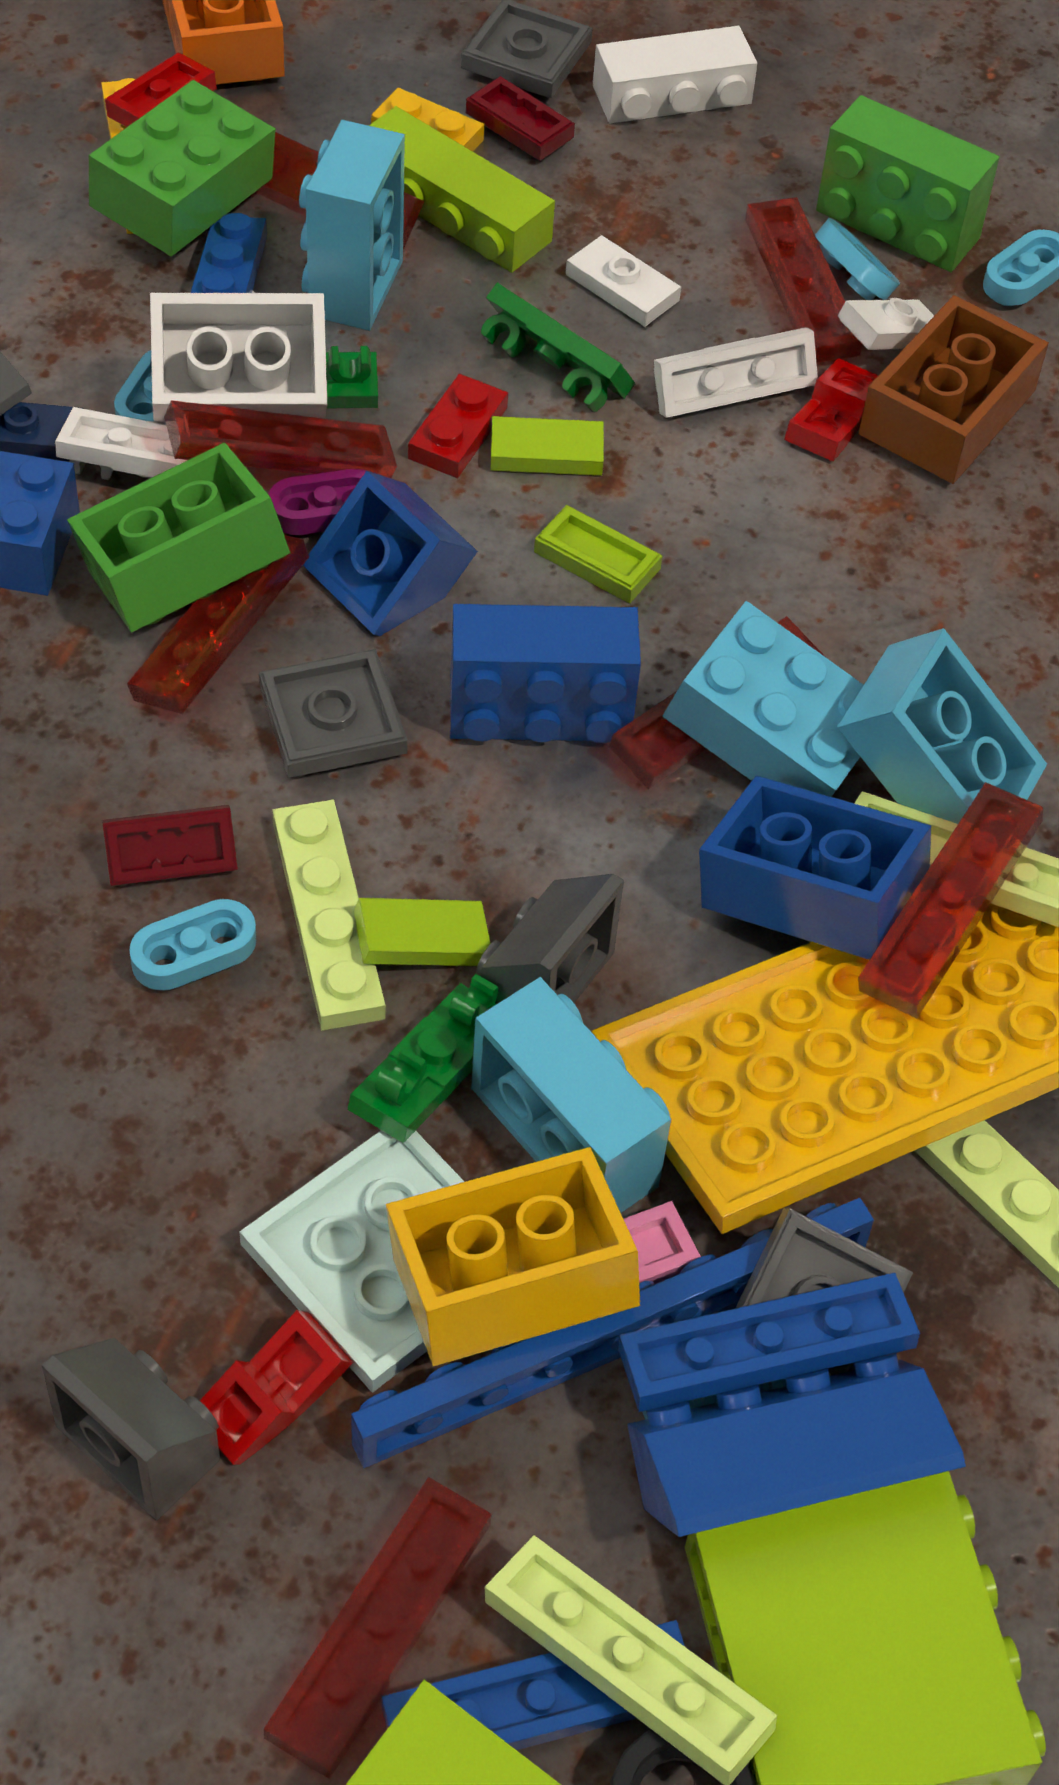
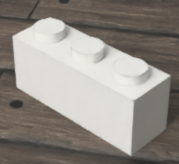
M739 25L596 44L593 88L609 124L752 104L758 63Z

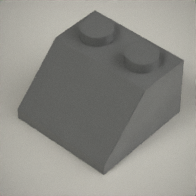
M615 874L554 880L539 899L529 898L519 910L510 934L502 943L498 940L493 941L483 953L477 966V974L499 988L495 1003H500L539 977L557 995L564 994L575 1003L614 954L624 880Z
M111 1338L52 1355L42 1364L56 1427L156 1521L220 1461L216 1431L219 1425L215 1417L195 1397L188 1396L185 1400H182L166 1385L168 1382L166 1374L159 1364L146 1352L138 1350L133 1355L117 1339Z

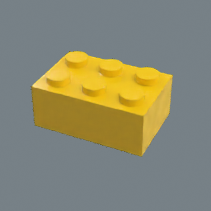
M591 1147L386 1204L393 1260L433 1367L640 1306L638 1250Z

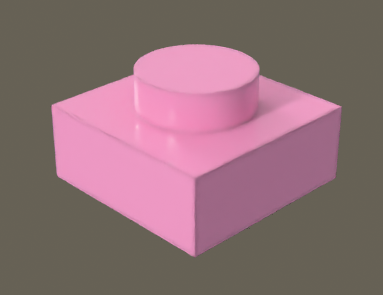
M672 1201L624 1218L638 1250L639 1283L653 1281L655 1284L679 1275L686 1265L701 1257Z

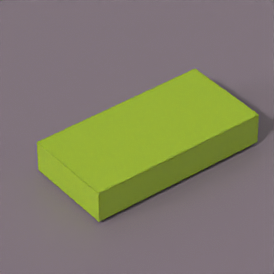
M492 416L491 471L602 476L604 463V421Z
M568 505L535 538L534 553L629 604L659 572L662 564L663 555Z
M359 898L354 909L363 964L478 966L483 953L491 944L482 901Z

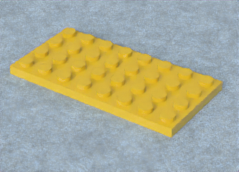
M944 888L918 900L878 962L810 942L601 1026L591 1032L599 1041L606 1040L610 1042L620 1053L626 1070L643 1089L646 1087L653 1089L666 1104L671 1124L665 1154L720 1233L724 1234L1059 1088V927L952 889Z

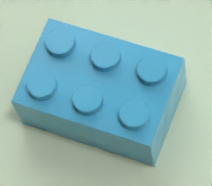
M341 120L331 141L326 139L323 141L314 174H307L304 177L300 189L299 205L301 208L306 209V221L301 233L300 246L301 250L307 251V263L303 271L301 286L303 292L324 293L325 320L370 331L403 262L405 134Z
M745 601L683 680L662 717L751 781L757 775L831 797L860 758L859 754L837 727L864 684L751 603Z
M944 628L889 645L837 727L898 804L1003 840L1006 839L1047 766V762Z
M539 977L476 1017L471 1089L536 1162L591 1147L620 1213L659 1187L671 1124L668 1108L653 1089L649 1087L643 1089L626 1070L620 1053L610 1042L606 1040L599 1041L583 1024L578 1008L569 997L564 994L557 995Z

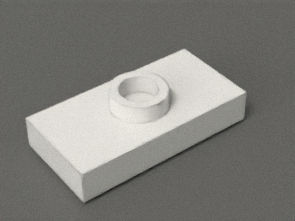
M602 235L566 261L567 276L644 327L680 301L681 286Z
M891 298L890 300H846L838 317L868 350L904 349L934 315L920 300Z

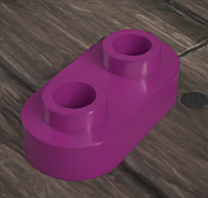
M360 469L338 470L289 477L274 484L268 495L272 499L283 532L291 535L324 532L366 471Z

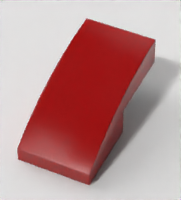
M838 358L816 380L812 398L789 421L784 440L834 461L859 430L868 387L879 375Z
M296 1310L250 1362L236 1360L200 1400L215 1417L219 1428L216 1430L219 1449L233 1465L242 1464L279 1435L354 1363L309 1312Z

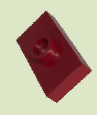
M501 76L466 98V114L483 123L486 127L539 161L574 138V122Z
M229 805L102 820L111 886L238 870Z

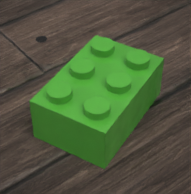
M192 80L89 155V206L172 257L272 179L276 128Z
M860 95L830 128L816 211L952 273L980 239L1000 156Z
M225 442L67 519L90 575L131 633L146 625L157 623L166 615L198 599L209 597L217 592L218 589L252 572L261 571L272 562L290 554L271 497Z

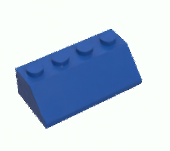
M896 1353L854 1362L855 1370L829 1376L828 1369L785 1378L787 1386L760 1392L759 1385L716 1394L717 1403L690 1409L689 1401L646 1410L648 1419L627 1424L644 1510L678 1537L966 1467L960 1444L924 1368L898 1360Z

